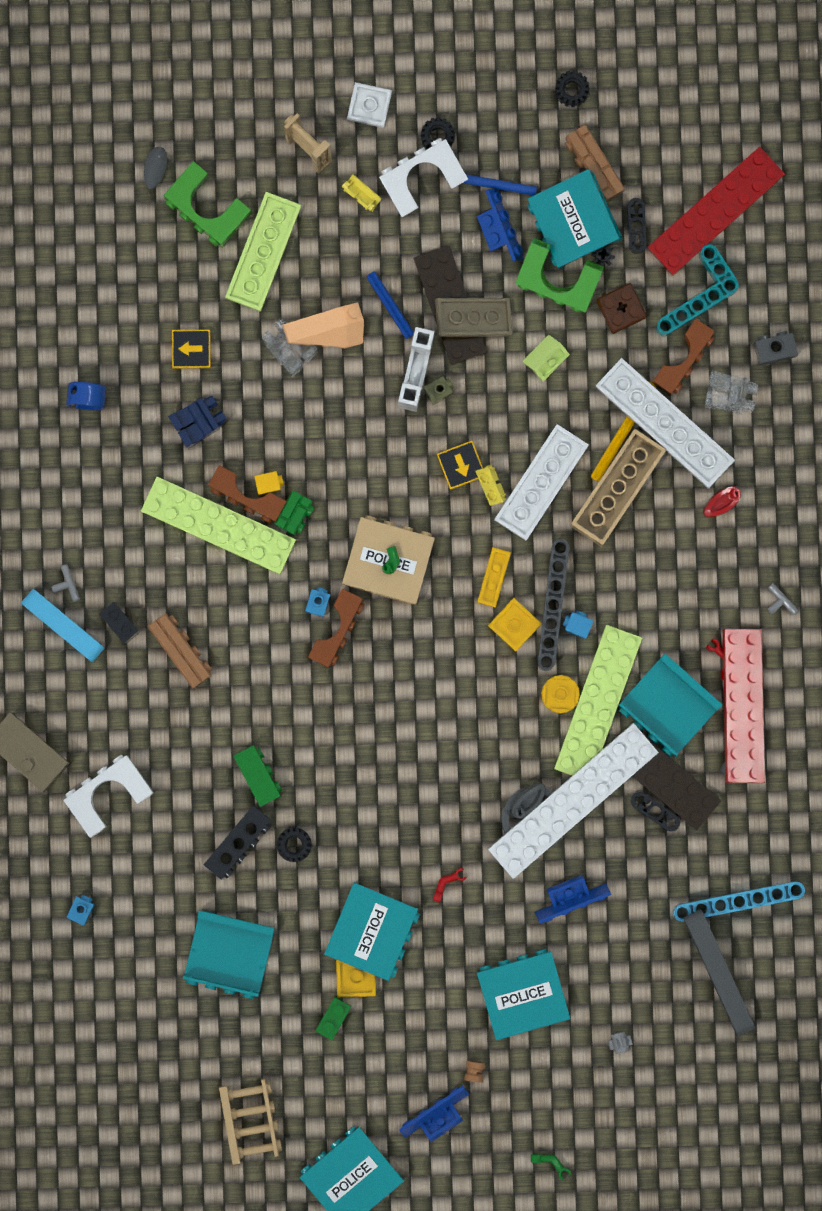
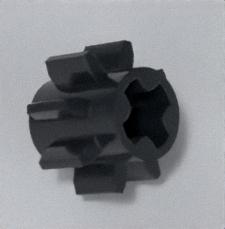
M604 246L596 250L597 253H591V256L595 257L594 263L598 262L602 266L604 264L610 266L611 262L609 259H615V256L611 255L613 248L608 249ZM601 252H605V256H608L605 257V260L601 259Z

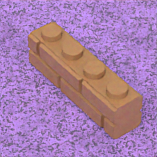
M586 125L566 136V148L569 152L573 151L577 157L574 160L579 168L583 167L584 170H593L606 202H609L625 191L623 184Z
M165 613L151 623L148 628L192 689H195L212 676L210 674L212 668L206 661L202 663L199 658L201 653L195 645L193 647L189 645L187 641L190 638L185 631L182 630L180 632L176 625L179 623L174 616H168Z

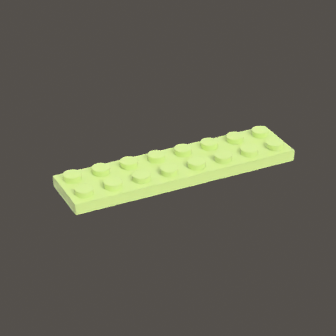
M156 477L141 509V512L277 574H281L296 542V539L159 477Z
M609 625L605 626L554 767L555 770L572 776L603 749L639 649L641 637Z

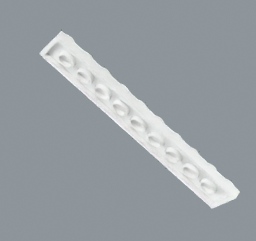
M632 723L542 801L536 809L490 846L488 851L511 878L514 879L659 752L637 726Z

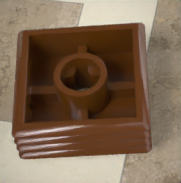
M631 283L599 297L596 301L612 334L634 325L647 317ZM619 304L626 306L624 313L617 310Z

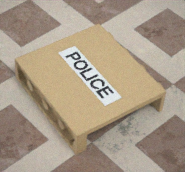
M361 517L342 585L416 605L435 538L431 537V533L421 531L420 534L413 532L411 527L402 526L401 529L394 527L395 523L384 520V523L376 522L377 518ZM396 546L400 564L394 573L385 574L382 571V566L389 559L387 548Z

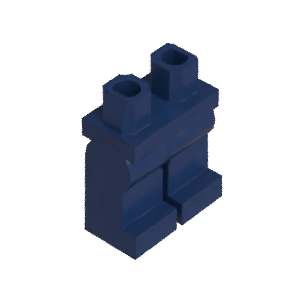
M213 396L207 397L204 400L200 398L180 411L168 416L188 449L220 430L219 426L227 421L222 411L214 416L211 414L210 410L218 406Z

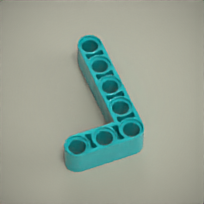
M705 245L699 254V258L715 282V285L662 317L656 325V331L660 336H669L731 297L739 287L738 280L714 245ZM710 250L713 253V258H706L704 251ZM714 267H722L724 273L721 275L716 274ZM731 282L734 285V289L729 291L725 288L724 284ZM710 292L716 293L718 300H710L708 294ZM695 302L700 303L702 310H694L692 304ZM679 312L684 313L686 320L679 321L676 314ZM663 322L668 323L670 330L663 331L660 328V324Z

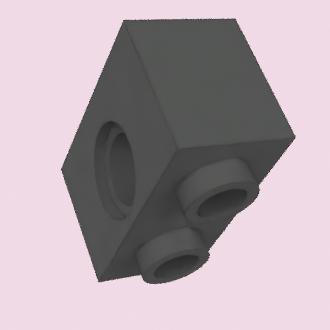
M787 331L776 333V337L769 338V335L758 337V341L754 343L759 366L798 356L793 333L788 334ZM772 343H777L780 346L779 352L772 351Z

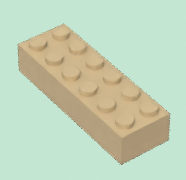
M634 429L572 521L570 527L602 547L666 452V449Z

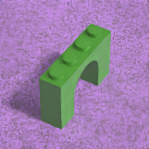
M193 161L163 195L166 200L164 203L172 210L176 208L183 220L186 222L190 220L195 224L194 229L200 234L205 233L208 235V240L217 247L219 245L223 248L250 217L252 212L236 198L227 210L217 218L206 219L196 214L192 208L193 196L209 176L206 171Z
M533 238L515 284L519 285L518 287L523 290L536 292L542 298L549 297L554 299V302L559 305L566 304L576 312L583 311L586 313L604 266L586 260L580 277L575 284L565 288L556 287L546 279L543 270L551 244Z

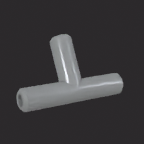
M67 564L62 565L61 570L65 581L51 587L52 591L56 593L68 588L73 602L79 601L80 597Z
M774 583L768 587L777 598L767 609L770 614H774L782 605L792 615L799 611Z

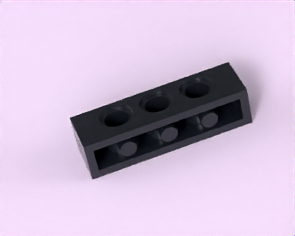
M253 805L203 865L221 880L224 877L228 879L234 871L232 867L235 863L240 864L247 856L245 851L249 847L253 849L259 842L257 837L260 833L265 834L269 830L271 819ZM250 823L255 824L257 827L256 833L252 835L246 831V826ZM235 839H243L244 847L242 849L234 847ZM224 853H229L232 856V861L229 864H224L221 860Z

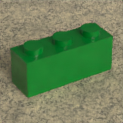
M253 745L233 756L260 807L281 797L280 792H282L278 781L273 782L271 778L273 772L269 764L264 765L262 761L264 755L260 747L255 748Z

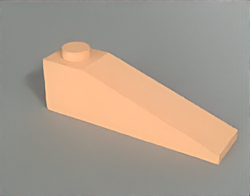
M358 302L282 325L288 344H312L344 349L363 344L364 319Z

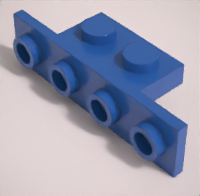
M497 189L486 190L485 192L492 209L478 215L477 219L490 251H495L507 245L513 261L524 260L523 249L518 244L516 231L510 224L509 214L504 209L501 194Z
M583 875L548 888L547 892L552 905L536 911L535 915L539 923L549 922L555 917L567 915L578 908H584L592 902L604 900L607 896L611 895V892L606 883L588 890Z
M464 1086L453 1089L450 1095L437 1100L434 1106L421 1111L413 1120L406 1121L399 1131L406 1138L419 1128H422L430 1142H433L463 1121L454 1105L470 1094Z

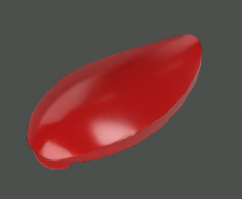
M732 486L715 493L705 505L703 515L711 518L729 512L741 498L740 489Z

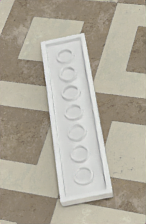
M622 358L596 385L599 391L660 446L665 448L671 456L708 489L735 461Z

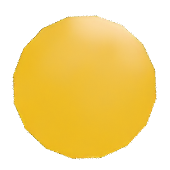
M558 675L546 681L542 688L541 696L546 708L560 714L567 713L576 706L580 693L575 681L570 677Z

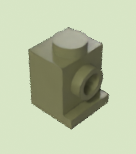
M444 376L424 386L423 390L432 405H435L451 396L454 386L449 378L445 380ZM442 386L444 390L442 392H438L436 390V387Z

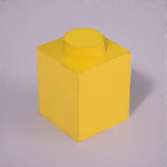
M277 471L254 476L259 496L267 495L269 492L272 494L281 492V487L284 486L282 475L278 476Z

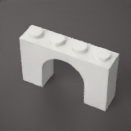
M438 138L431 143L432 147L425 150L423 147L414 152L415 157L411 159L405 157L398 161L399 166L392 169L390 166L381 171L382 176L379 178L401 217L418 208L407 186L408 173L415 165L423 162L436 165L444 174L451 189L468 180L446 139L442 141L441 138Z
M415 328L408 367L398 400V408L417 412L434 340V331Z
M123 755L118 756L113 760L114 764L111 767L107 768L105 766L97 772L98 776L94 779L89 777L81 783L82 787L76 791L74 788L65 794L67 798L63 801L90 838L107 827L93 805V795L99 785L107 781H117L125 786L137 804L142 803L154 794L128 755L125 757Z

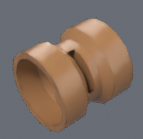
M466 1061L467 1073L464 1076V1080L483 1083L484 1076L482 1071L485 1069V1063Z

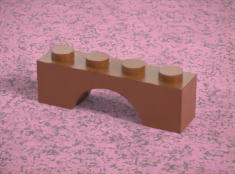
M695 319L684 335L689 348L687 359L677 366L663 365L652 383L669 396L673 392L677 394L683 385L680 381L683 377H689L693 371L691 365L694 361L697 363L704 355L701 351L705 345L707 347L711 345L715 339L712 336L715 331L698 319Z
M220 465L218 466L208 484L212 488L210 492L219 497L221 494L228 497V502L236 506L238 503L245 506L244 510L253 515L255 512L262 515L261 519L269 524L272 521L276 522L287 501L270 492L258 499L245 497L237 488L236 474Z
M344 589L341 590L334 604V608L338 611L341 618L340 628L330 639L316 640L308 656L309 659L327 668L330 665H335L339 657L336 653L339 648L343 649L347 641L345 635L347 631H352L356 623L353 619L356 613L360 615L365 605L362 603L363 598Z

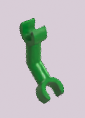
M531 1154L532 1163L551 1162L558 1171V1177L564 1181L561 1176L563 1171H567L571 1175L570 1170L565 1168L555 1155Z

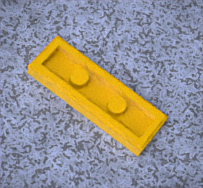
M492 547L477 603L496 608L511 552Z

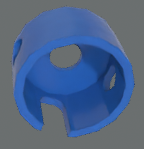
M70 382L68 384L66 406L71 407V405L76 404V409L104 410L106 387L89 382Z

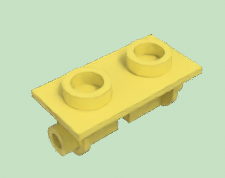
M354 174L342 185L343 191L358 199L357 201L365 207V210L373 212L382 199Z
M490 464L483 469L475 471L489 505L492 506L506 500V493L501 483L496 484L495 482L499 480L495 467H492Z

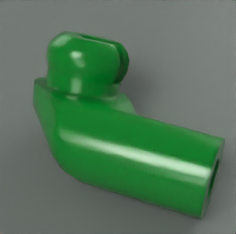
M396 546L387 548L389 559L382 566V571L385 574L394 573L400 564Z

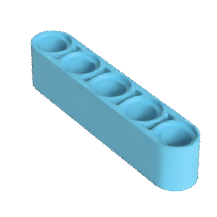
M32 589L21 602L22 605L92 663L105 649L35 589Z

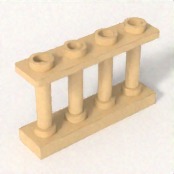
M298 113L295 116L290 115L284 122L286 142L290 145L295 141L312 158L313 169L319 174L332 161L331 146L326 140L322 143L320 141L317 142L302 127L301 118Z
M266 1078L261 1079L262 1085L233 1091L228 1089V1085L219 1087L233 1165L240 1164L241 1159L247 1155L274 1151L275 1157H278L279 1151H282L281 1141L276 1139L275 1133L279 1132L277 1120L273 1121L272 1113H275L274 1102L269 1100V1094L272 1093L270 1082H266ZM260 1093L264 1094L265 1105L238 1110L231 1107L230 1101H233L234 1098ZM267 1112L269 1124L239 1129V1127L235 1128L234 1120H237V1117ZM269 1131L271 1133L272 1143L247 1148L238 1146L237 1139H240L242 1136Z

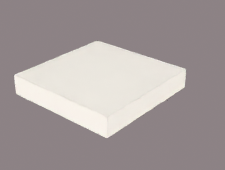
M355 82L347 120L384 128L392 90Z

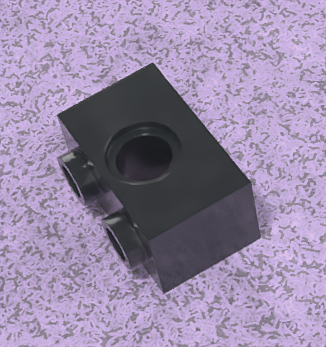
M115 602L99 614L125 645L140 633Z

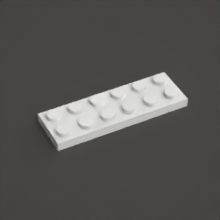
M557 424L494 521L526 541L589 444Z

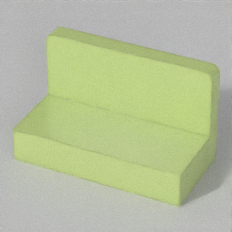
M548 335L523 360V363L532 369L537 377L544 382L570 354L560 342Z

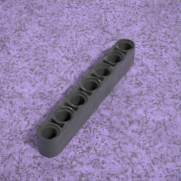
M558 539L552 544L537 660L538 667L542 671L551 670L556 662L569 554V544L563 539ZM558 543L563 544L565 552H556L555 545ZM554 563H561L563 570L555 572L553 570ZM551 582H559L561 589L553 591L550 587ZM551 600L557 601L558 609H549L548 602ZM553 619L556 622V628L548 629L546 621ZM551 638L554 646L546 648L543 644L544 639ZM544 657L550 658L552 661L551 666L543 667L541 659Z
M700 909L683 917L736 1035L739 1037L755 1029L750 1014L702 910Z

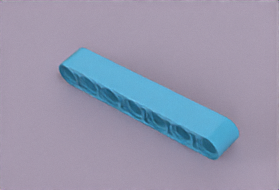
M788 882L682 903L674 907L673 916L676 920L684 922L683 918L678 917L677 910L684 907L687 910L686 916L696 912V907L700 903L706 907L704 916L710 917L796 900L804 896L805 887L800 882ZM793 885H798L800 888V893L796 896L791 894V887ZM776 888L781 891V897L777 900L772 897V891ZM756 892L762 894V901L760 903L753 901V895ZM737 896H741L744 900L743 905L740 907L734 905V899ZM717 900H722L725 904L724 909L721 911L715 908Z

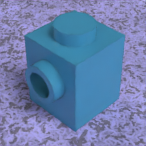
M319 587L316 590L312 589L305 612L324 618L331 596L327 594L328 590Z
M572 612L570 616L566 615L563 626H565L564 631L586 640L593 620L586 618L587 614L583 612Z
M83 894L81 897L76 896L66 918L85 926L95 906L92 903L93 899Z

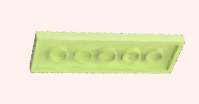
M268 192L265 193L225 299L259 312L262 311L302 205Z

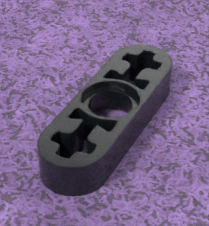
M633 198L627 206L628 241L630 251L634 254H640L646 248L645 204L640 198ZM634 203H637L638 206H641V208L638 209V216L642 215V218H631V216L635 215V210L631 208V206H633ZM634 221L641 222L642 229L640 231L632 229L631 224ZM631 234H643V237L639 236V243L643 244L639 250L636 249V246L632 245L636 242V236L632 237Z
M642 792L632 795L630 802L636 810L667 831H676L679 828L680 819L668 809ZM640 796H643V802H645L646 804H648L649 801L652 802V804H650L647 807L646 812L643 811L645 806H643L642 804H639L638 806L635 805V797L639 798ZM653 806H657L661 810L660 816L656 818L650 815V809ZM664 812L668 813V815L665 816L666 818L675 819V827L671 826L670 828H668V822H666L665 820H663L662 823L659 822V820L664 816Z

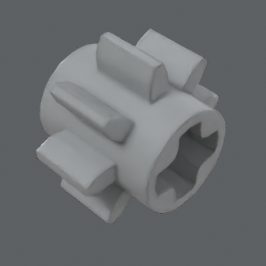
M625 1031L612 1034V1040H608L610 1050L615 1049L616 1054L629 1051V1045H633L631 1036H626Z

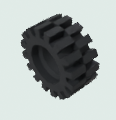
M574 70L573 72L566 71L565 74H561L555 85L556 98L560 100L561 104L564 103L566 107L568 105L571 107H575V105L580 106L582 102L586 101L590 89L586 76L583 77L581 72L576 73ZM569 82L578 84L579 93L574 96L568 95L565 92L566 84Z
M437 117V119L431 118L430 121L427 120L421 131L422 145L426 147V150L432 147L431 143L433 140L430 134L434 129L443 130L445 133L444 139L452 147L455 140L452 124L448 123L445 118L441 119V117Z
M300 828L284 830L277 840V850L280 856L289 862L302 861L311 851V838L307 832ZM292 837L299 838L302 842L301 849L295 853L290 852L287 848V841Z

